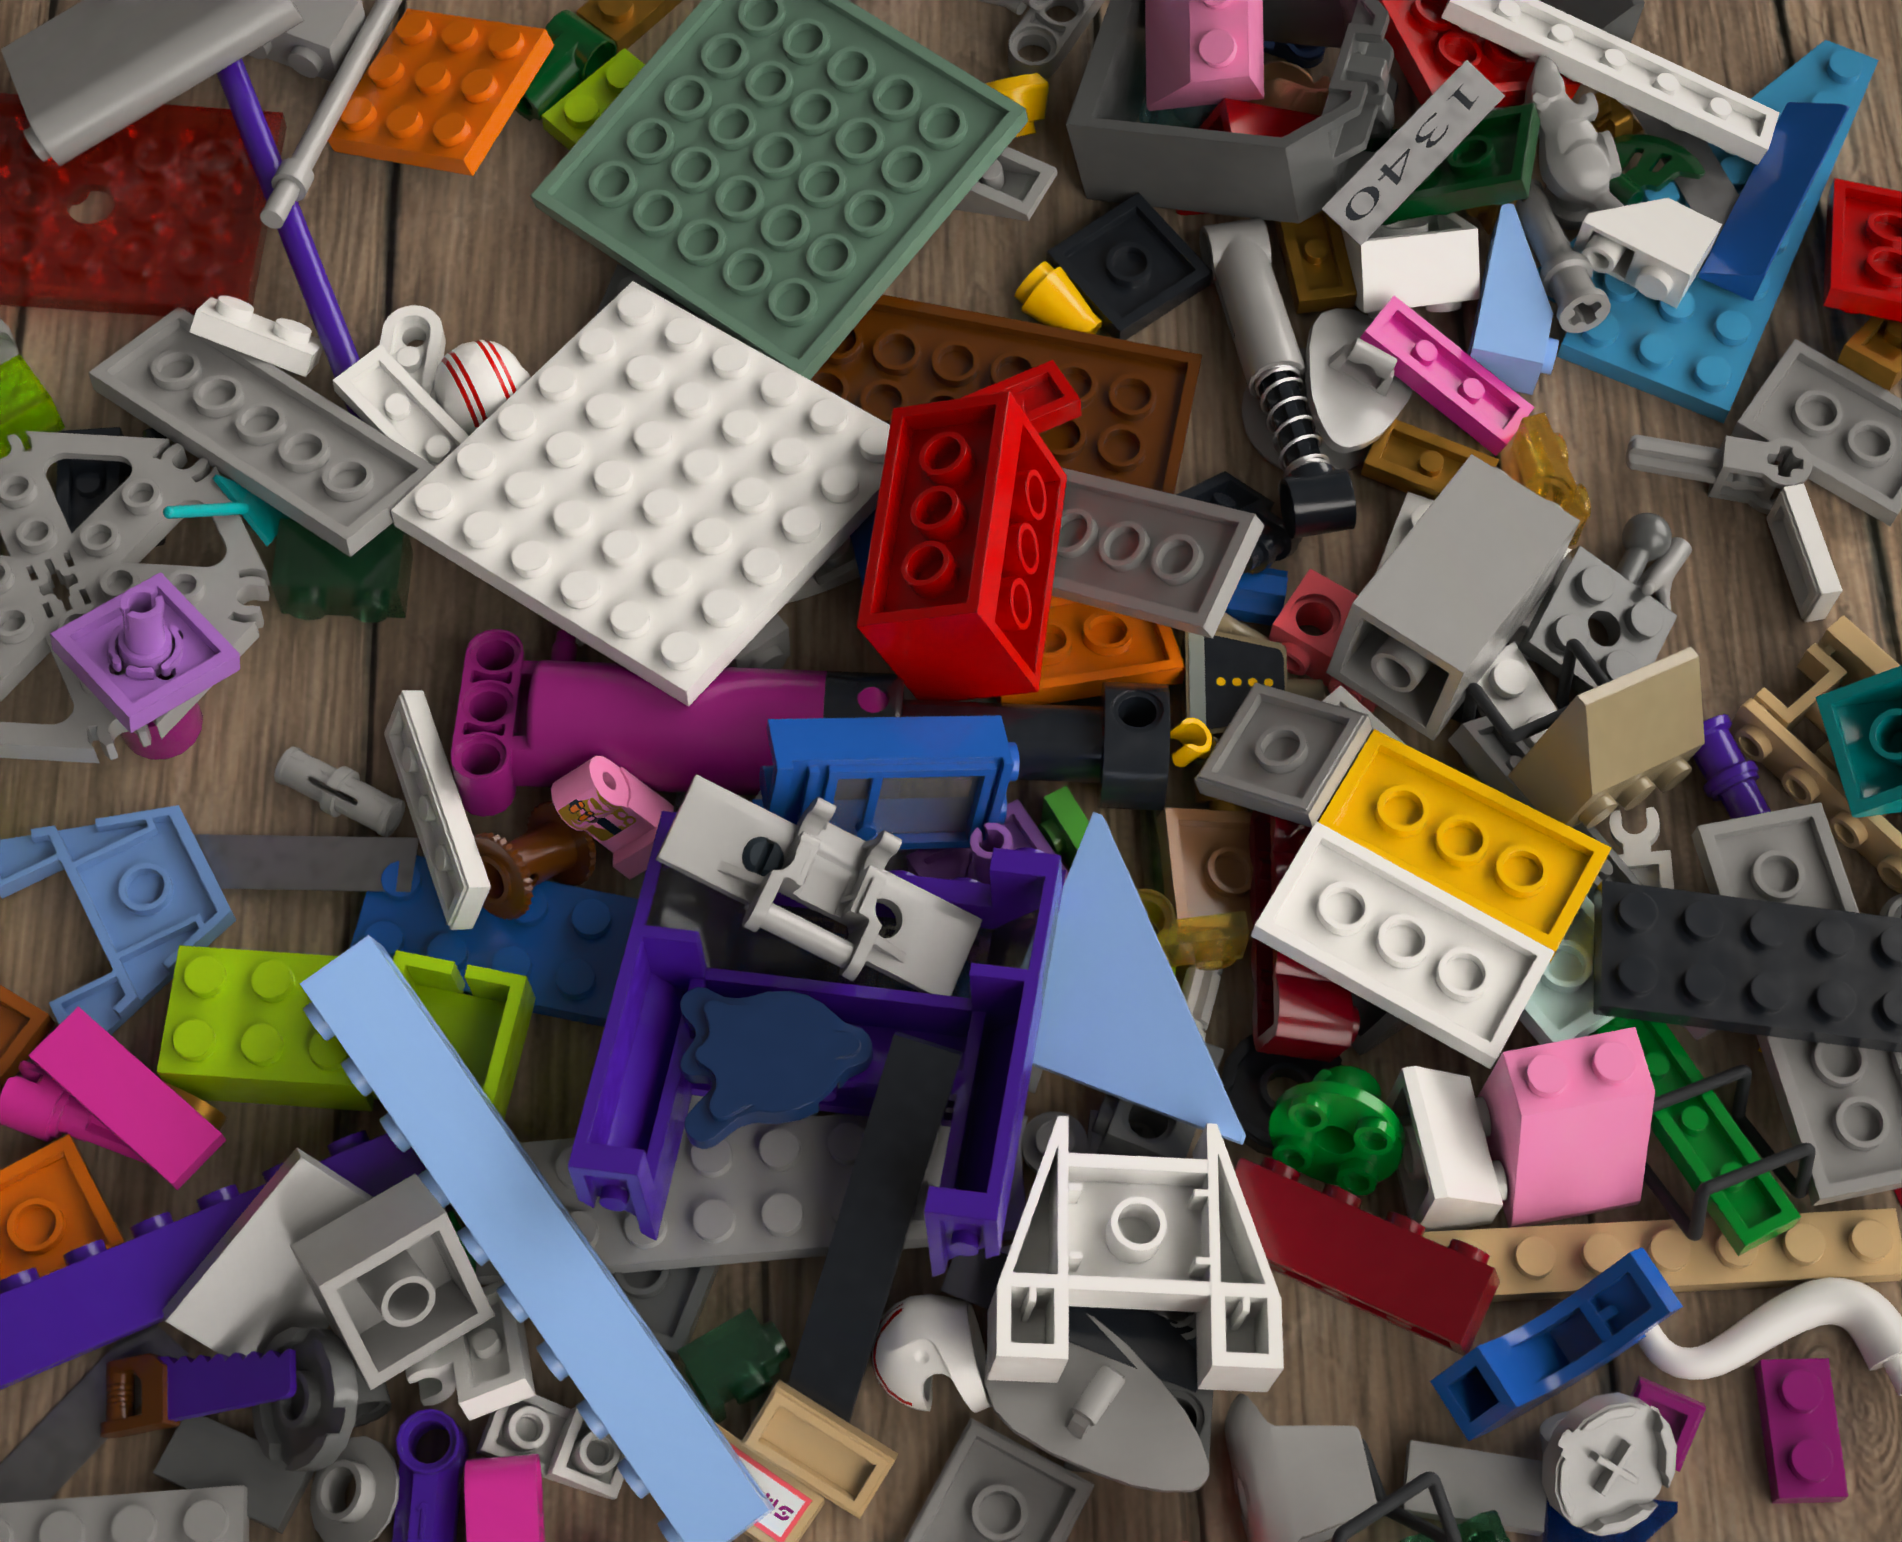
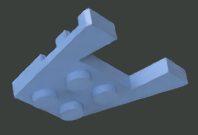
M179 805L97 818L94 825L57 830L55 825L31 829V835L0 839V897L3 899L55 873L65 870L113 969L111 973L49 1002L59 1025L79 1006L112 1035L173 979L179 945L208 947L236 921Z

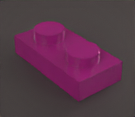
M1829 1358L1759 1360L1753 1367L1772 1504L1842 1502L1849 1496Z

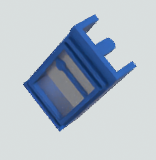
M1001 715L768 719L766 731L773 765L760 767L759 783L762 799H752V803L797 825L806 808L816 797H820L836 805V810L829 823L865 841L875 839L879 833L885 830L902 839L899 850L970 848V836L977 827L982 832L984 841L986 839L984 824L998 823L1003 825L1007 816L1006 792L1009 782L1016 781L1019 775V751L1015 742H1008Z

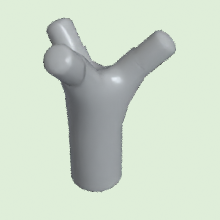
M1672 538L1668 551L1642 573L1636 584L1644 595L1649 596L1656 593L1657 601L1671 610L1670 591L1672 581L1692 552L1691 545L1683 538Z

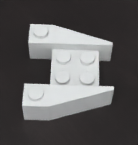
M1068 1116L1057 1117L988 1309L987 1380L1058 1383L1069 1359V1306L1196 1312L1197 1388L1204 1390L1268 1392L1284 1369L1281 1296L1217 1124H1206L1193 1150V1159L1068 1153Z

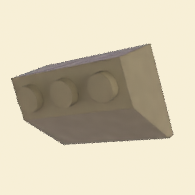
M1688 647L1577 695L1509 773V778L1536 810L1571 828L1583 823L1587 829H1590L1607 818L1618 805H1621L1625 811L1630 810L1647 798L1656 787L1662 793L1671 790L1690 774L1692 767L1687 762L1705 743L1699 655L1692 647Z

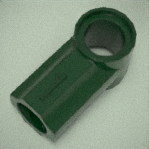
M570 10L559 12L547 24L545 29L554 47L515 108L517 113L530 122L533 119L540 121L543 113L616 55L617 46L614 40Z

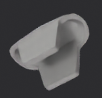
M1240 1393L1231 1403L1224 1425L1225 1441L1232 1467L1235 1493L1238 1495L1242 1512L1241 1519L1248 1542H1328L1332 1540L1337 1528L1377 1503L1361 1434L1357 1427L1330 1425L1275 1426L1266 1421L1248 1396Z

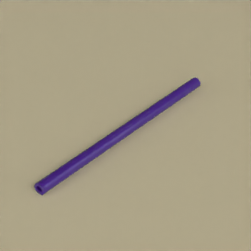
M241 58L216 74L267 203L274 190L272 178L282 159ZM295 201L283 226L278 228L277 231L334 378H336L359 361L360 358L299 202ZM345 403V406H346L347 411H348L350 414H352V415H354L355 417H357L358 419L362 420V419Z

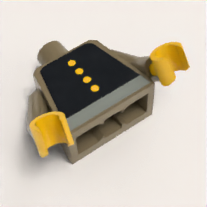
M1226 612L1213 639L1184 631L1180 650L1186 667L1183 683L1180 684L1181 723L1170 730V738L1180 741L1181 748L1172 754V761L1177 767H1186L1191 762L1203 766L1254 683L1323 701V680L1287 678L1286 646L1280 642L1270 641L1268 637L1233 618Z

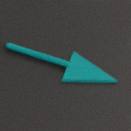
M217 474L212 479L233 503L167 506L163 509V515L167 519L242 515L267 547L290 519V517L235 481Z

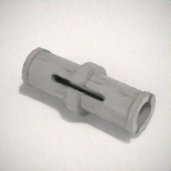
M294 746L287 749L277 763L274 773L275 782L286 785L319 802L320 810L332 817H338L343 814L376 831L382 837H389L397 829L405 812V802L403 800L393 798L360 781L359 773L347 766L337 769Z

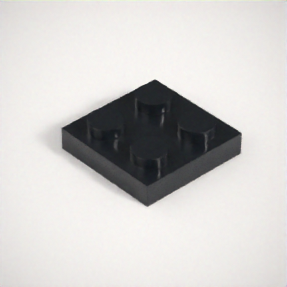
M1139 192L1047 250L1046 262L1054 269L1062 267L1092 311L1103 321L1102 327L1112 338L1127 340L1211 284L1213 273Z

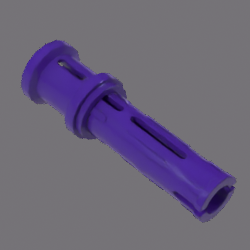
M1723 714L1704 721L1705 743L1692 757L1706 780L1703 790L1707 797L1712 798L1713 801L1721 800L1731 819L1772 812L1755 783L1759 779V768L1755 761H1746L1729 731L1733 724L1729 716Z

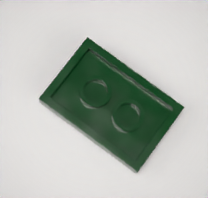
M1529 103L1490 111L1382 225H1391L1398 221L1431 215H1447L1459 210L1492 204L1504 205L1515 200L1528 198L1540 119L1535 104ZM1394 129V130H1392L1390 138H1391L1399 129ZM1369 138L1367 147L1363 151L1377 152L1390 138Z

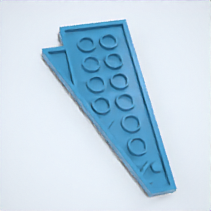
M1824 40L1751 98V100L1779 112L1777 122L1788 102L1833 103L1850 107L1753 301L1699 278V271L1676 309L1660 300L1644 296L1635 287L1607 273L1593 270L1591 279L1596 288L1606 293L1611 304L1610 312L1603 322L1589 331L1581 333L1566 332L1557 357L1724 424L1879 60ZM1707 142L1740 196L1756 164L1739 156L1728 154L1721 148ZM1674 180L1659 192L1644 190V196L1640 202L1670 198L1690 208ZM1577 237L1570 242L1572 249L1575 245ZM1541 266L1537 268V269H1538V272H1539V275H1540V271H1541V269H1542ZM1547 295L1548 300L1555 302L1554 298Z

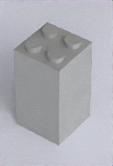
M1471 454L1353 601L1326 673L1434 741L1464 702L1468 685L1479 682L1547 592L1580 520L1564 511L1555 502L1544 499L1516 482L1501 469L1490 466Z

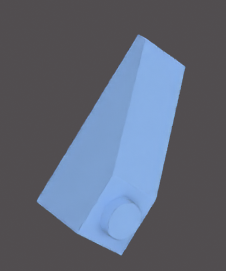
M1508 203L1501 205L1492 233L1480 290V299L1478 300L1467 354L1513 391L1532 395L1540 373L1550 375L1552 372L1559 340L1549 338L1553 311L1515 205Z

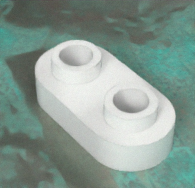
M410 305L399 308L386 319L382 329L380 344L434 398L435 374L437 366L444 357L446 345L442 322L434 311L423 306ZM414 340L424 341L419 347L407 346Z

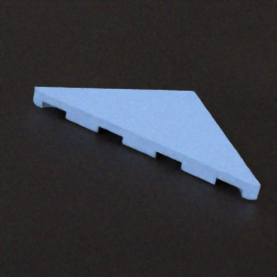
M1093 812L1063 886L1059 915L1053 917L1042 980L1043 1007L1032 1066L1204 1130L1207 1123L1217 1124L1222 1138L1243 1145L1246 1134L1238 1120L1223 1082L1114 841L1107 821L1103 815Z

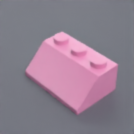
M1145 0L1146 108L1149 111L1219 104L1223 98L1240 101L1264 99L1263 0Z

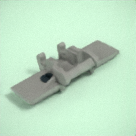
M697 774L693 777L655 860L745 904L744 909L747 911L743 918L742 927L752 932H756L760 927L840 967L839 975L851 981L857 978L865 964L921 993L952 995L983 919L884 870L889 859L898 852L902 839L884 830L875 839L865 841L829 823L836 810V805L820 797H816L803 812L797 825ZM777 892L847 926L849 933L847 940L774 904L773 901ZM876 903L888 906L896 917V930L890 938H883L878 935L882 924L876 916Z

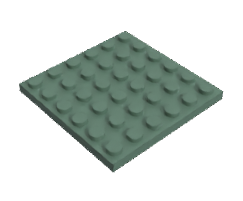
M702 0L530 196L536 208L719 330L811 380L1027 124L1028 117L1026 108L849 0Z

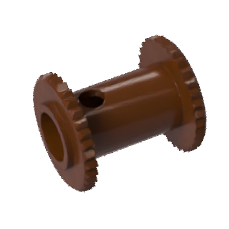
M553 801L542 802L534 807V810L531 811V816L528 817L527 833L509 842L505 838H501L499 834L494 835L492 832L489 834L487 832L480 833L474 837L491 885L482 907L492 915L504 920H512L526 914V911L529 910V905L532 904L531 898L534 897L532 894L533 887L550 878H553L554 881H558L560 884L579 886L588 881L589 877L592 876L596 864V848L593 837L584 830L579 831L568 826L556 811Z

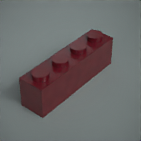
M1242 1157L1240 1158L1235 1168V1174L1271 1270L1462 1356L1470 1351L1500 1283L1495 1268L1487 1265L1490 1256L1486 1252L1457 1239H1451L1448 1247L1423 1237L1426 1230L1423 1225L1396 1212L1388 1211L1385 1219L1372 1215L1360 1209L1363 1201L1359 1197L1337 1186L1325 1184L1322 1192L1298 1182L1301 1176L1298 1171L1272 1158L1264 1157L1260 1165Z

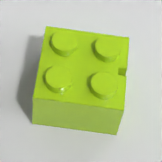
M396 950L393 961L505 1120L536 999L527 976L468 964L464 978L473 994L471 996L463 994L465 982L454 961ZM374 1091L370 1093L373 1099L379 1100Z

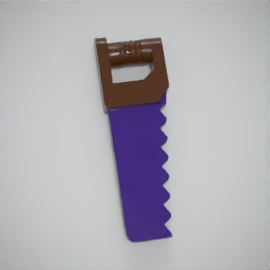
M286 1349L282 1354L278 1351L269 1350L265 1355L251 1351L247 1356L234 1352L230 1357L218 1353L213 1358L199 1355L195 1359L187 1356L177 1359L148 1353L109 1361L106 1363V1421L100 1423V1437L121 1438L177 1427L180 1425L181 1420L289 1399L295 1395L297 1390L296 1350ZM135 1376H138L142 1381V1414L135 1415L134 1409Z

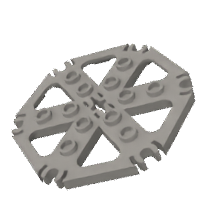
M25 431L32 448L31 451H25L21 439L12 434L7 436L11 452L6 457L0 458V535L9 553V556L0 555V702L51 652L74 704V708L66 720L57 724L0 722V758L100 763L95 749L92 747L93 741L99 740L105 756L113 760L118 758L114 745L115 738L121 733L129 731L52 650L50 633L161 572L240 653L241 657L260 637L258 629L264 625L260 606H246L244 604L251 600L269 601L270 593L267 585L270 586L267 571L240 515L211 516L227 549L223 560L216 565L199 567L140 563L183 519H167L163 515L165 507L233 503L212 479L215 474L219 476L220 474L216 466L211 472L207 459L202 457L191 468L181 469L188 462L184 447L181 444L176 443L171 446L169 439ZM61 459L119 461L130 465L132 472L128 479L71 534L46 478L48 468L54 462ZM72 559L74 566L68 567L66 561ZM35 573L37 579L32 581L29 574ZM56 573L60 584L65 585L66 589L69 590L70 596H68V600L72 608L69 611H66L62 600H58L53 592L55 586L51 578L52 574ZM122 668L121 671H116L114 675H122L126 670ZM210 688L153 720L161 740ZM147 724L133 732L138 735L143 747L151 745L152 737Z

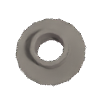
M367 1436L351 1437L346 1448L335 1462L317 1471L311 1486L310 1511L314 1528L324 1542H372L380 1536L390 1523L398 1503L400 1478L395 1459L382 1443ZM355 1477L356 1493L352 1503L346 1508L345 1492L348 1483Z

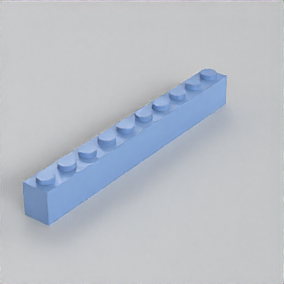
M368 935L301 982V987L312 1001L303 1007L306 1016L326 1041L334 1036L337 1037L350 1056L341 1063L349 1079L365 1097L374 1091L388 1112L379 1120L389 1137L403 1153L411 1147L414 1149L427 1168L418 1175L419 1179L443 1208L450 1203L466 1225L457 1234L471 1256L480 1266L490 1260L505 1282L496 1290L510 1313L519 1323L530 1318L545 1341L539 1344L536 1349L547 1367L559 1381L570 1376L585 1399L578 1403L576 1407L586 1424L600 1440L610 1434L624 1454L625 1458L617 1463V1467L628 1485L640 1499L650 1493L666 1516L657 1523L668 1542H732L775 1510L772 1503L386 949Z

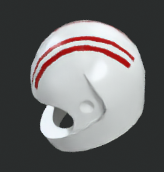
M478 340L463 343L447 353L437 366L434 380L435 396L433 399L470 436L531 376L522 368L517 358L508 349L496 342Z
M934 1294L910 1296L896 1303L883 1315L873 1344L871 1360L878 1383L890 1397L906 1407L930 1411L932 1406L933 1375L944 1374L951 1378L962 1398L974 1413L992 1407L984 1387L986 1352L977 1317L970 1302L959 1298Z

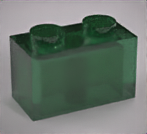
M280 518L271 587L281 613L290 614L303 620H317L325 615L352 616L357 620L371 623L381 622L387 618H406L413 561V549L409 535L395 527L394 523H392L353 556L349 557L293 519Z

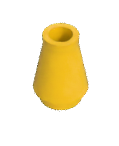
M1046 261L1039 264L1024 279L1015 292L1014 297L1023 304L1021 311L1044 325L1096 334L1103 324V321L1092 311L1062 267L1054 269Z

